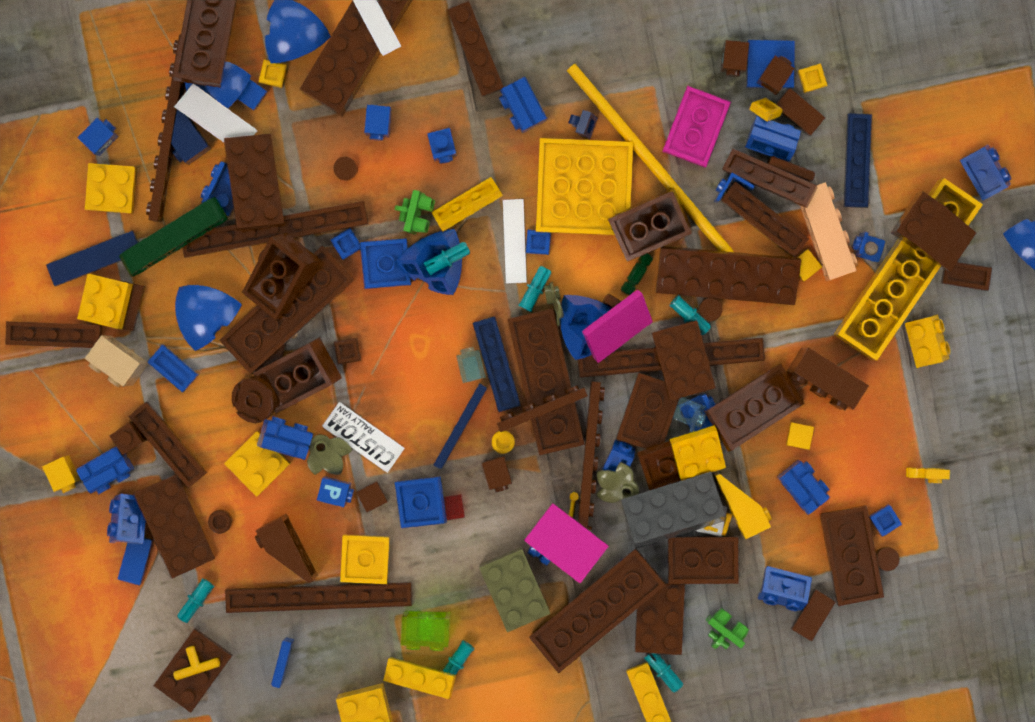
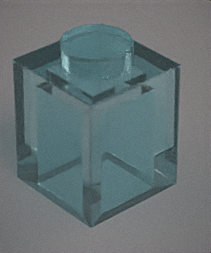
M474 347L460 350L461 355L456 357L462 382L486 378L480 351H474Z

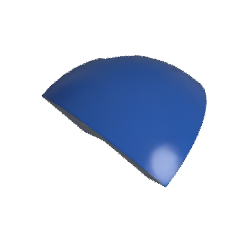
M274 0L267 15V21L271 23L270 34L265 36V45L270 63H281L302 57L323 45L331 37L323 22L300 3L293 0Z
M226 62L221 88L195 85L223 106L229 108L244 91L251 75L237 65ZM185 83L186 91L192 83Z
M1026 219L1008 229L1003 235L1020 258L1035 270V220L1031 222L1029 219Z
M455 229L436 232L417 241L397 259L398 264L413 280L420 278L428 283L429 290L441 294L454 295L461 276L462 259L452 263V267L447 266L433 273V275L428 273L424 262L441 254L442 250L447 251L460 244Z
M201 285L179 287L175 301L178 326L187 343L195 351L199 350L216 338L215 334L222 326H228L242 304L230 295L211 287Z
M564 295L561 303L564 318H560L562 336L570 354L575 360L592 355L582 331L611 310L612 307L588 297Z

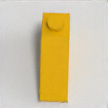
M719 473L713 474L745 539L771 528L769 521L772 518L766 507L762 509L757 502Z

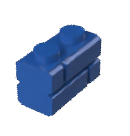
M526 77L500 90L502 96L498 98L505 110L509 108L513 116L509 119L515 130L520 129L522 133H525L547 121V117Z
M756 115L745 147L790 162L795 153L801 131L795 129L790 124H780L773 120L767 122Z
M273 416L271 421L265 419L257 446L305 460L313 433L307 431L308 427L294 423L293 427L285 425L286 420Z
M116 446L77 468L76 471L88 492L91 494L97 491L99 495L110 489L109 484L116 479L120 483L131 477L129 472L134 470V466L127 457V454L122 455Z
M797 460L780 473L777 478L802 510L809 515L830 498L827 494L829 488L821 479L817 481L812 474L815 471L807 461L802 463V461Z

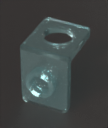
M682 397L679 399L673 418L690 425V432L693 433L704 424L706 414L703 413L706 406ZM685 405H690L694 409L693 417H683L681 408Z

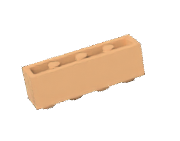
M825 182L817 185L818 188L808 208L800 206L819 263L822 266L825 280L829 281L855 272V266L858 263L855 254L849 251L847 245L850 243L849 236L846 230L843 231L841 228V213L833 205L832 200L835 199L833 190L830 186L827 187Z

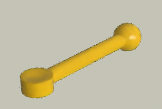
M572 492L569 495L571 500L569 515L572 518L575 502L579 498L576 492Z

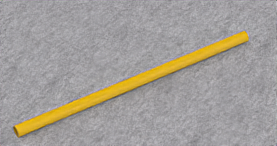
M573 64L567 70L569 75L626 142H633L634 152L667 190L675 188L684 211L718 251L734 252L576 64Z

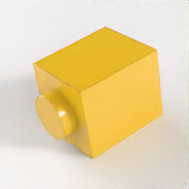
M69 455L42 466L54 492L62 490V493H66L76 488L74 483L81 481Z

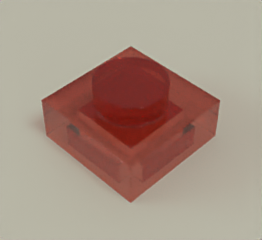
M462 494L443 496L447 520L465 518Z

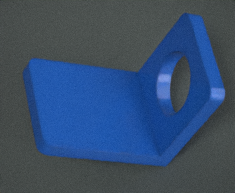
M731 173L726 180L722 178L718 184L716 191L719 193L714 202L718 203L731 180L750 191L754 189L755 185Z
M869 232L860 233L859 236L855 237L852 246L855 256L876 263L879 262L885 241L868 236ZM868 242H874L877 245L878 250L875 255H868L865 252L864 247Z

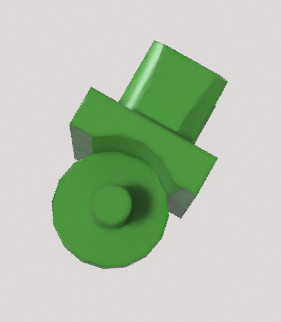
M413 190L411 199L404 198L402 206L395 205L394 210L400 212L399 221L405 222L403 231L416 235V232L427 233L430 221L421 219L420 215L422 210L432 212L435 200L426 196L421 191Z
M720 608L713 616L709 614L705 619L708 624L720 632L717 634L711 630L708 633V636L713 639L711 647L714 649L720 645L725 649L730 646V643L724 640L725 637L739 648H742L745 645L743 640L749 629L738 621L732 630H729L725 625L732 616L723 608Z

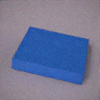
M747 41L749 42L746 88H764L756 82L774 56L787 58L791 61V66L794 67L795 41ZM794 70L782 88H794Z
M407 238L360 242L364 289L411 285V278L397 262L401 254L408 249Z
M441 476L395 482L401 528L447 523Z

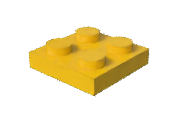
M88 163L85 210L133 214L137 168Z
M87 274L77 319L122 330L133 284Z
M715 425L670 439L681 481L726 468Z
M256 431L224 463L256 497L291 464L281 453L257 446L260 435L259 431Z
M343 534L340 582L387 584L390 537Z

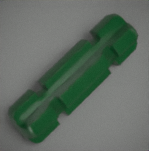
M648 253L639 257V262L635 264L627 277L628 281L624 282L621 287L623 293L631 295L636 289L635 285L639 284L647 270L646 267L653 260V257Z

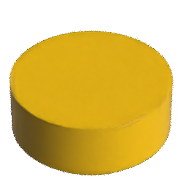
M498 431L492 437V447L498 453H508L515 445L514 436L509 431Z

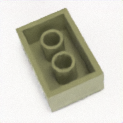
M522 546L480 564L479 569L507 632L550 614L548 604Z

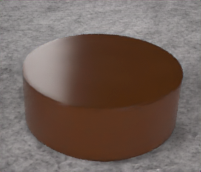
M341 157L334 163L333 170L339 179L348 181L357 174V165L353 159Z
M707 298L699 305V315L706 321H715L722 314V305L714 298Z
M225 510L213 512L208 519L209 528L218 534L227 532L233 523L232 516Z
M883 547L876 553L880 569L892 571L898 566L900 558L894 549Z

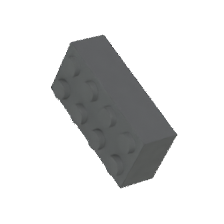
M711 472L621 499L636 548L724 522L726 518Z

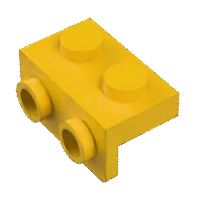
M938 314L905 323L916 368L949 360L950 346L947 341L945 342L943 335L945 331L944 323L939 319Z

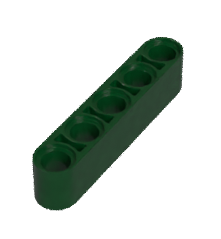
M211 198L121 253L119 258L130 277H134L219 226L228 217L217 198Z

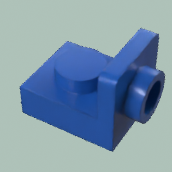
M450 128L427 133L434 162L439 161L440 164L453 161V157L457 156Z
M615 440L602 470L616 472L620 462L630 467L634 460L636 449L627 442Z

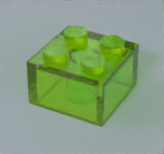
M405 610L402 616L401 645L406 646V649L419 650L420 646L430 647V650L443 651L444 647H448L450 642L451 612Z

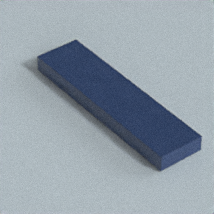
M847 114L843 207L868 208L872 114Z
M130 231L46 264L54 286H60L120 262L119 255L137 244L138 239L135 232Z
M495 316L474 322V330L498 412L521 406Z
M479 383L434 463L435 467L443 468L486 392V386Z

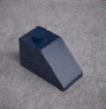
M177 110L171 142L175 150L172 152L180 163L184 161L190 165L210 151L211 147L192 120Z

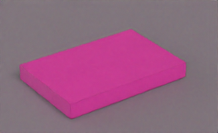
M687 85L662 152L706 168L731 102Z
M636 290L582 331L591 354L598 363L653 322L643 294Z
M554 503L550 505L524 539L526 543L579 583L583 581L609 547Z

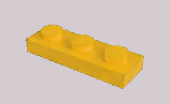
M492 177L431 213L441 230L445 231L503 195Z
M390 657L388 658L383 681L450 699L456 675Z
M648 662L627 669V675L646 722H671Z

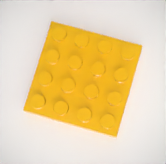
M540 138L536 232L615 235L608 218L631 207L633 142Z

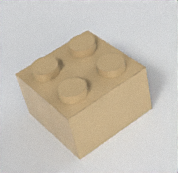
M101 335L85 357L90 362L88 366L97 373L103 372L109 376L107 380L117 387H120V385L123 387L133 386L149 364L113 336Z

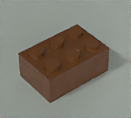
M801 348L787 372L792 374L790 379L800 385L806 386L808 384L811 386L810 391L821 398H830L829 403L844 411L846 409L854 410L869 387L863 381L810 348Z

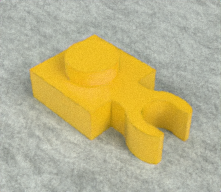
M906 468V477L926 478L928 483H942V479H950V470L945 468Z

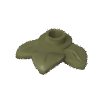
M551 282L548 286H544L547 305L553 304L557 326H560V318H564V312L559 301L561 300L559 287H554L553 282Z
M323 434L315 435L312 437L309 445L308 468L314 475L318 474L322 469L330 474L339 475L343 470V460L341 457L352 452V448L340 437L329 439V437ZM319 443H323L325 445L324 449L318 450L316 446Z
M620 462L616 472L609 470L597 472V480L602 488L596 495L601 500L615 503L621 499L639 494V486L634 481V472L628 465ZM627 488L631 491V493H627L623 491V489Z

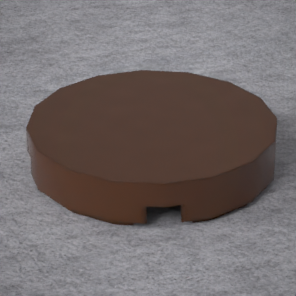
M245 378L236 384L232 391L233 407H236L238 411L236 413L239 417L247 422L260 423L271 417L276 409L277 398L274 389L262 378Z

